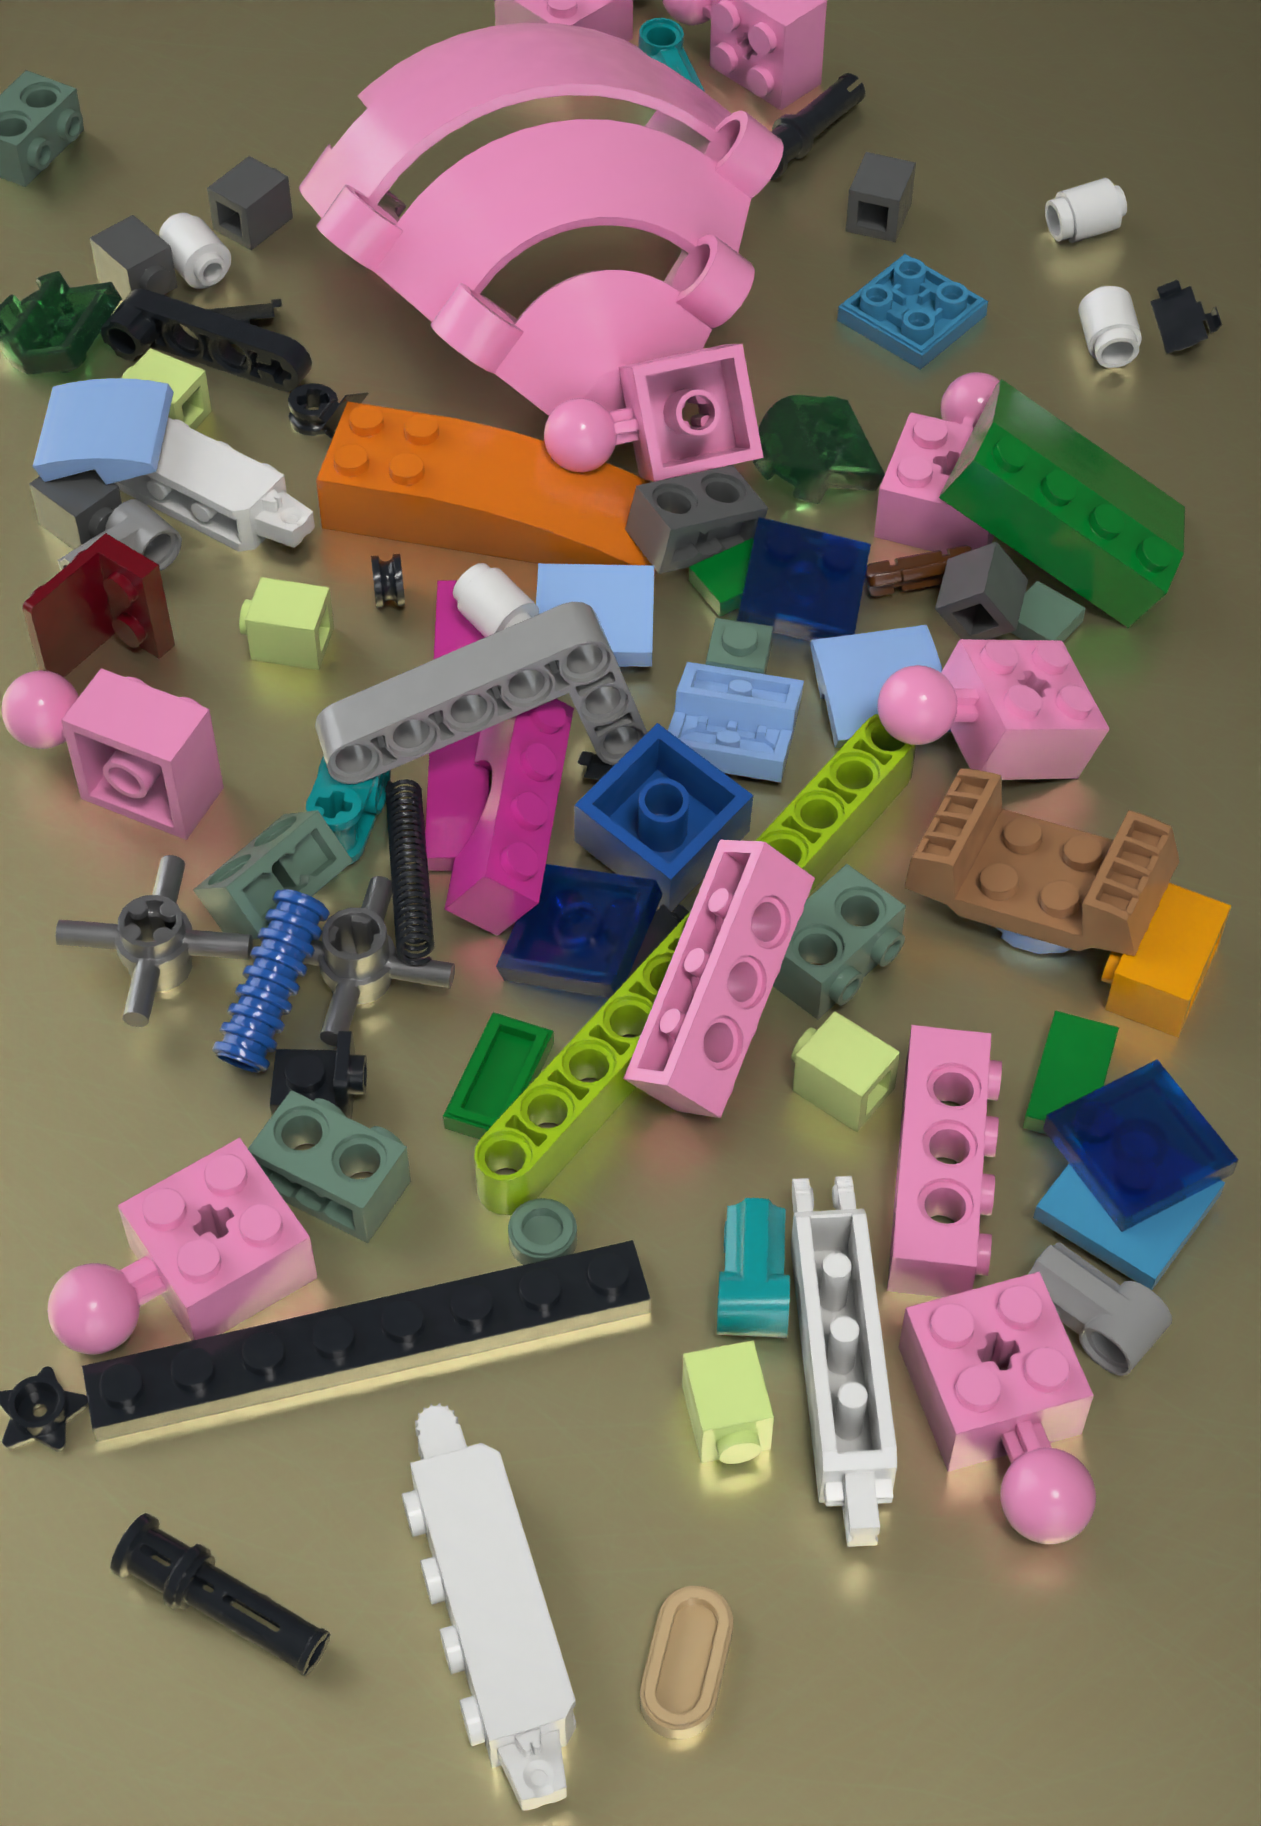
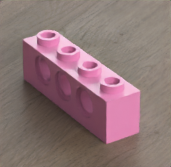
M719 841L624 1075V1080L675 1111L721 1118L727 1101L732 1094L734 1083L751 1040L756 1033L758 1022L775 979L780 972L782 961L798 920L803 913L804 905L815 877L766 842Z
M911 1025L905 1067L887 1291L943 1298L972 1290L975 1275L988 1276L992 1235L979 1233L980 1215L991 1216L995 1175L983 1174L984 1156L995 1157L999 1118L986 1116L987 1100L998 1101L1002 1074V1061L990 1060L992 1033ZM942 1101H952L961 1106H948L942 1103ZM936 1158H950L958 1163L945 1164L938 1161ZM936 1215L946 1216L955 1222L943 1224L933 1220L931 1217Z

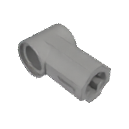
M130 499L114 509L108 518L105 531L58 559V564L61 571L72 562L79 552L86 550L102 535L107 533L159 564L160 571L171 565L178 556L182 546V538L178 531L139 499Z
M1060 1242L1053 1246L1050 1244L1036 1259L1029 1274L1040 1271L1061 1322L1079 1334V1341L1085 1352L1094 1362L1110 1373L1119 1376L1128 1375L1172 1324V1315L1167 1305L1151 1289L1133 1281H1125L1119 1285Z

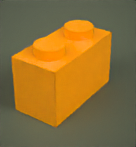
M1169 883L1152 917L1148 930L1143 936L1136 955L1132 956L1111 951L1101 981L1111 984L1105 1010L1179 1038L1221 942L1231 905Z

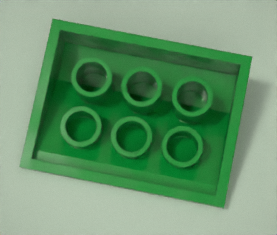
M1002 379L999 381L939 498L1129 628L1164 597L1169 590L1184 555L1185 506Z

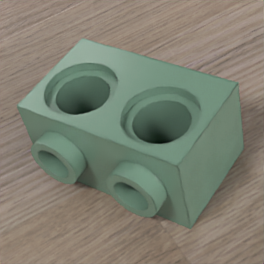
M26 70L0 94V178L26 187L72 141L78 138L84 130L76 88Z
M318 810L283 814L194 888L193 891L223 932L251 934L253 939H259L257 936L260 929L268 928L269 922L265 919L267 911L275 909L277 906L272 900L277 890L290 889L312 897L353 861Z
M846 864L806 900L803 913L798 920L773 987L817 1020L836 1003L840 1006L846 1004L854 997L863 982V978L878 964L881 967L887 966L900 952L905 941L902 930L906 905Z
M292 1090L248 1148L286 1203L366 1243H369L411 1182L407 1146L403 1145L400 1139L392 1132L378 1126L368 1128L346 1117L333 1103L320 1098L311 1100ZM303 1144L315 1145L307 1150H294V1148ZM360 1172L373 1173V1175L364 1179L350 1178L352 1175Z

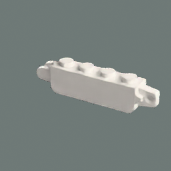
M170 417L167 420L157 471L115 483L119 486L120 491L135 499H139L145 504L238 552L255 550L266 538L295 548L315 528L313 511L287 493L284 474L278 472L271 465L260 463L234 450L227 443L216 441L190 428L183 421Z
M852 1176L835 1177V1184L832 1187L833 1207L836 1210L813 1211L814 1194L813 1188L810 1187L809 1178L792 1179L794 1216L790 1248L819 1503H825L826 1507L842 1506L847 1547L877 1545V1535L880 1533L878 1504L892 1503L897 1471V1446L867 1215L864 1209L856 1208Z
M440 1403L437 1406L430 1404L429 1408L424 1407L423 1412L418 1413V1420H415L418 1452L421 1460L410 1463L414 1490L402 1493L406 1517L412 1537L426 1534L432 1557L420 1560L430 1602L433 1605L445 1601L452 1626L440 1629V1636L450 1673L455 1674L465 1671L472 1695L471 1697L459 1700L470 1744L474 1746L485 1742L492 1768L502 1766L522 1811L535 1809L542 1805L555 1803L567 1798L561 1747L567 1745L576 1729V1719L573 1713L576 1705L575 1696L499 1451L483 1443L467 1447L454 1410H449L448 1405L443 1407Z

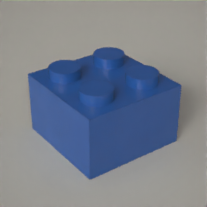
M657 723L574 805L575 842L658 907L664 904L672 912L705 878L719 841H741L750 831L753 795Z

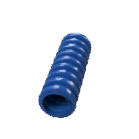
M284 889L277 890L274 893L272 900L277 906L275 909L267 911L265 919L269 922L268 928H261L257 936L262 941L261 946H254L250 953V956L255 961L253 965H247L244 968L242 974L247 979L246 983L239 984L235 990V994L239 997L238 1003H231L227 1010L232 1018L230 1022L222 1023L219 1030L224 1035L222 1041H216L212 1047V1051L222 1061L255 1073L265 1072L269 1068L270 1062L265 1057L267 1052H274L278 1044L273 1037L275 1033L280 1034L283 1032L285 1024L281 1021V1017L283 1014L288 1015L293 1007L288 999L290 996H296L300 990L296 979L297 977L305 976L308 968L303 964L304 959H310L315 952L313 946L310 945L311 941L318 940L322 934V930L318 926L319 921H326L330 914L322 902L295 890Z

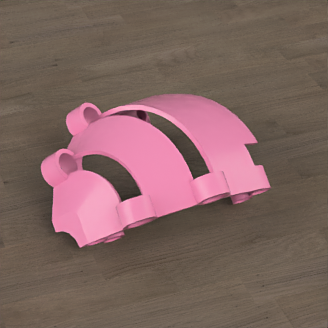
M525 22L490 26L462 33L428 46L393 66L358 95L367 110L353 122L333 148L330 144L327 145L299 186L301 195L321 217V220L316 225L317 229L344 253L366 268L374 271L432 322V329L460 354L486 371L496 374L548 416L563 402L577 398L595 401L609 412L626 408L618 367L703 349L712 329L723 325L743 304L750 292L755 275V268L752 263L739 254L750 202L770 181L777 170L783 155L784 146L780 138L747 112L740 110L731 114L691 81L667 65L649 57L636 45L624 39L593 29L566 24ZM566 95L607 97L633 102L656 110L646 126L604 119H575L537 125L496 139L468 154L443 172L415 199L399 219L406 205L389 191L390 187L425 151L448 134L481 116L510 105L534 99ZM598 225L636 228L656 234L682 248L678 259L664 281L646 274L626 270H599L583 273L566 279L548 289L535 299L518 319L482 294V291L493 277L520 253L544 239L577 228Z

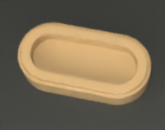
M704 1586L680 1588L667 1597L659 1611L640 1688V1708L650 1728L666 1738L687 1739L699 1734L709 1725L715 1713L732 1641L733 1615L727 1601L718 1592Z

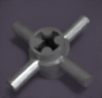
M166 855L161 858L152 895L139 897L127 904L118 917V924L59 920L57 923V945L117 950L123 966L128 968L132 978L122 1019L125 1023L134 1027H144L148 1024L156 992L173 989L188 978L192 969L191 955L251 959L250 953L253 948V936L251 934L192 929L189 919L177 904L185 869L184 860L177 856Z
M375 876L370 879L361 908L350 907L338 911L328 918L322 929V941H311L310 945L315 949L313 957L304 959V964L319 966L324 982L331 988L333 993L320 1033V1039L328 1045L337 1046L338 1031H349L357 1004H367L379 999L387 992L392 979L451 988L455 974L454 963L431 960L422 965H410L404 963L397 956L396 948L391 937L387 934V928L384 923L392 896V882L386 877ZM407 957L408 959L414 960V961H419V960L425 959V958H410V957Z

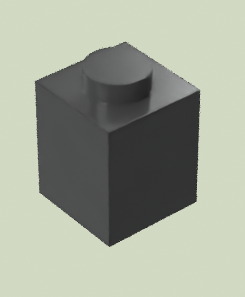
M866 152L849 189L846 232L896 242L912 204L916 162Z
M250 156L207 188L213 230L250 250H253L293 218L288 176Z
M134 215L90 237L97 279L122 301L132 290L137 288L147 289L162 295L177 288L171 246Z
M94 469L44 482L39 476L29 483L39 525L73 550L105 531L109 516L122 503L119 486L115 483L106 485Z
M996 541L948 559L935 610L960 639L989 640L1016 631L1028 579Z

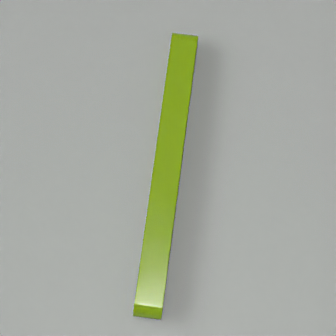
M873 715L854 733L756 841L766 842L815 877L810 890L811 893L908 785L912 778L916 745L906 744L892 737L882 725L879 715ZM690 912L480 1138L475 1147L474 1154L476 1188L480 1202L489 1211L498 1215H512L522 1204L537 1199L634 1091L636 1086L623 1078ZM626 1034H630V1035H636L637 1037L626 1038V1037H622V1036H623V1035H626ZM585 1078H595L599 1081L591 1083L582 1082L580 1080ZM543 1123L558 1124V1126L553 1128H541L538 1125ZM504 1168L517 1170L516 1173L510 1175L494 1173Z

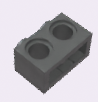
M733 465L637 485L625 530L656 571L662 574L690 567L760 535L768 507Z

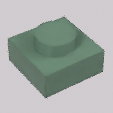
M716 618L707 653L706 665L766 674L773 642L774 626Z

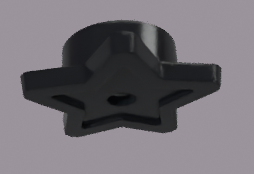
M49 1366L44 1367L37 1376L22 1380L13 1390L0 1391V1406L10 1417L2 1439L3 1445L8 1449H14L37 1440L57 1452L62 1451L66 1446V1423L87 1408V1396L64 1391L57 1382L52 1367ZM39 1407L47 1409L46 1413L41 1417L34 1415V1411Z

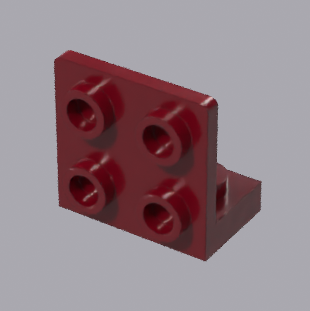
M107 533L102 535L86 550L79 552L71 563L45 585L34 590L22 605L38 670L54 672L62 677H66L115 633L128 646L133 648L139 646L158 659L175 646L159 564Z

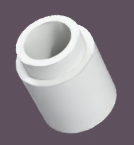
M1102 178L1060 191L1056 194L1055 199L1047 201L1045 205V217L1049 231L1058 242L1068 239L1070 243H1074L1116 230L1121 226L1122 216H1125L1127 213V202L1123 190L1118 185L1114 186L1108 178Z
M177 213L163 223L159 237L171 246L174 268L190 286L204 289L217 284L223 279L231 265V254L204 220L188 213Z
M1102 286L1094 289L1082 299L1078 308L1088 351L1103 367L1118 368L1125 366L1137 357L1142 341L1131 295L1127 290L1117 286Z
M486 563L476 564L466 570L457 580L453 589V597L458 601L457 607L459 612L484 637L539 614L538 606L501 569L490 568Z

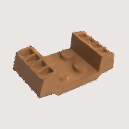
M960 768L910 860L905 889L946 904L960 917L1078 952L1093 947L1135 956L1143 936L1148 930L1152 917L1159 906L1160 900L1168 887L1169 881L1179 864V856L1172 826L1159 820L1128 810L1114 840L1002 809L1001 775Z

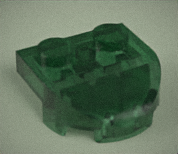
M56 271L38 277L36 283L39 290L30 294L22 301L11 294L0 304V350L15 369L25 374L55 371L67 373L82 365L87 358V351L99 333H101V327L110 318L122 300L112 282L70 288L61 273Z
M787 396L777 401L766 412L758 426L763 458L752 460L755 467L767 480H770L776 474L786 482L794 485L793 496L799 500L819 504L828 487L876 491L884 478L885 473L846 399L834 396Z

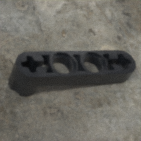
M137 288L132 290L101 327V336L104 343L108 344L117 356L125 360L134 361L138 355H143L150 346L286 392L293 391L312 367L310 354L305 347L288 336L147 289ZM181 325L190 329L198 339L189 335ZM227 340L240 347L245 355L236 351Z

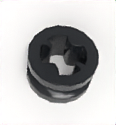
M310 383L296 387L289 394L288 398L291 427L303 435L316 436L324 434L325 431L319 430L325 422L322 419H318V416L331 399H335L338 402L336 393L330 387L323 384ZM311 407H319L318 410H308Z
M393 554L389 561H382L379 556H371L376 608L384 607L385 602L389 600L395 601L398 606L405 605L400 554Z

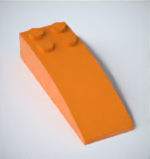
M347 401L316 479L322 529L537 564L652 566L625 530L636 486L651 483L650 481L608 463H604L597 469L588 472L566 470L550 457L544 441L513 431L457 418ZM654 568V581H655V577H656V574H657V571H656L655 568Z

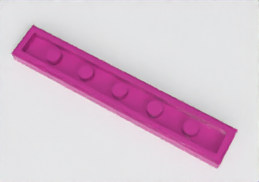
M437 580L434 659L485 638L458 610V601L453 597V589L457 580ZM481 731L429 753L425 829L428 871H452L455 858L468 842L485 809L490 794L491 771L475 763Z

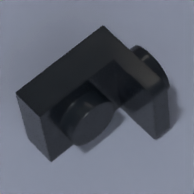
M338 1031L337 1050L276 1049L270 1097L271 1115L275 1113L292 1090L311 1100L316 1098L327 1100L337 1106L346 1117L352 1119L354 1095H365L367 1087L366 1055L355 1054L352 1031Z

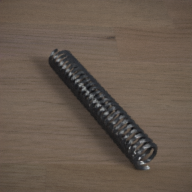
M404 779L394 783L389 780L385 786L396 954L404 963L422 965L432 960L430 956L419 961L407 958L425 957L434 949L422 788L413 780ZM401 784H409V785H412V786H400V787H397V786H399V785H401ZM404 790L411 791V792H402V793L396 794V793H398V792H400V791H404ZM401 797H411L410 799H399ZM404 836H414L410 838H403ZM405 849H415L412 851H404ZM426 942L425 944H423V945H421V946H410V945H407V944H406V943H409V944H420V943ZM426 949L424 952L418 954L406 951H420Z

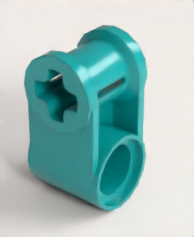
M323 755L317 779L306 801V812L319 811L353 862L351 864H353L363 855L376 818L385 806V786L391 778V770L363 782L344 784L334 780L329 774Z

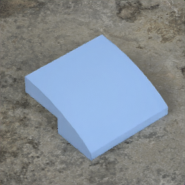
M128 378L91 379L53 386L32 467L44 482L94 469L106 485L156 472L174 391L167 383Z
M927 625L816 639L810 642L820 699H825L835 748L842 747L869 718L878 714L877 706L880 690L893 673L904 667L914 665L931 667L939 672L943 670Z
M687 662L676 691L675 712L668 731L723 773L781 783L794 734L804 680Z

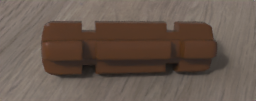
M964 545L948 548L947 555H942V551L937 550L894 559V565H890L888 560L869 563L864 571L865 586L869 595L875 598L894 594V588L899 587V591L902 593L939 586L942 584L948 559L971 551L972 547Z

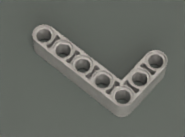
M583 602L561 604L332 703L320 712L315 723L328 772L334 780L344 784H356L371 779L568 693L597 756L603 762L615 765L647 734V730L597 614L590 605Z

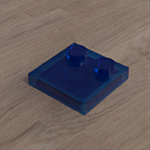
M759 517L753 535L736 621L774 626L773 632L808 641L855 634L871 544Z
M546 864L539 904L516 921L496 967L504 981L611 998L629 976L663 893L654 879Z
M1158 1059L1047 1114L1043 1130L1121 1232L1233 1175L1238 1163L1237 1157Z

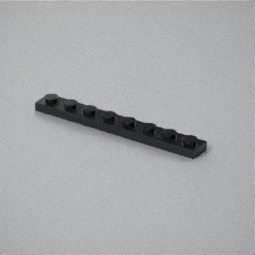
M631 1240L82 1366L92 1430L96 1442L635 1317L651 1313V1298L634 1241Z

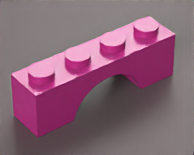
M557 698L484 729L480 733L475 763L492 771L490 794L474 832L454 860L444 910L496 936L500 935L539 904L574 711L573 707Z

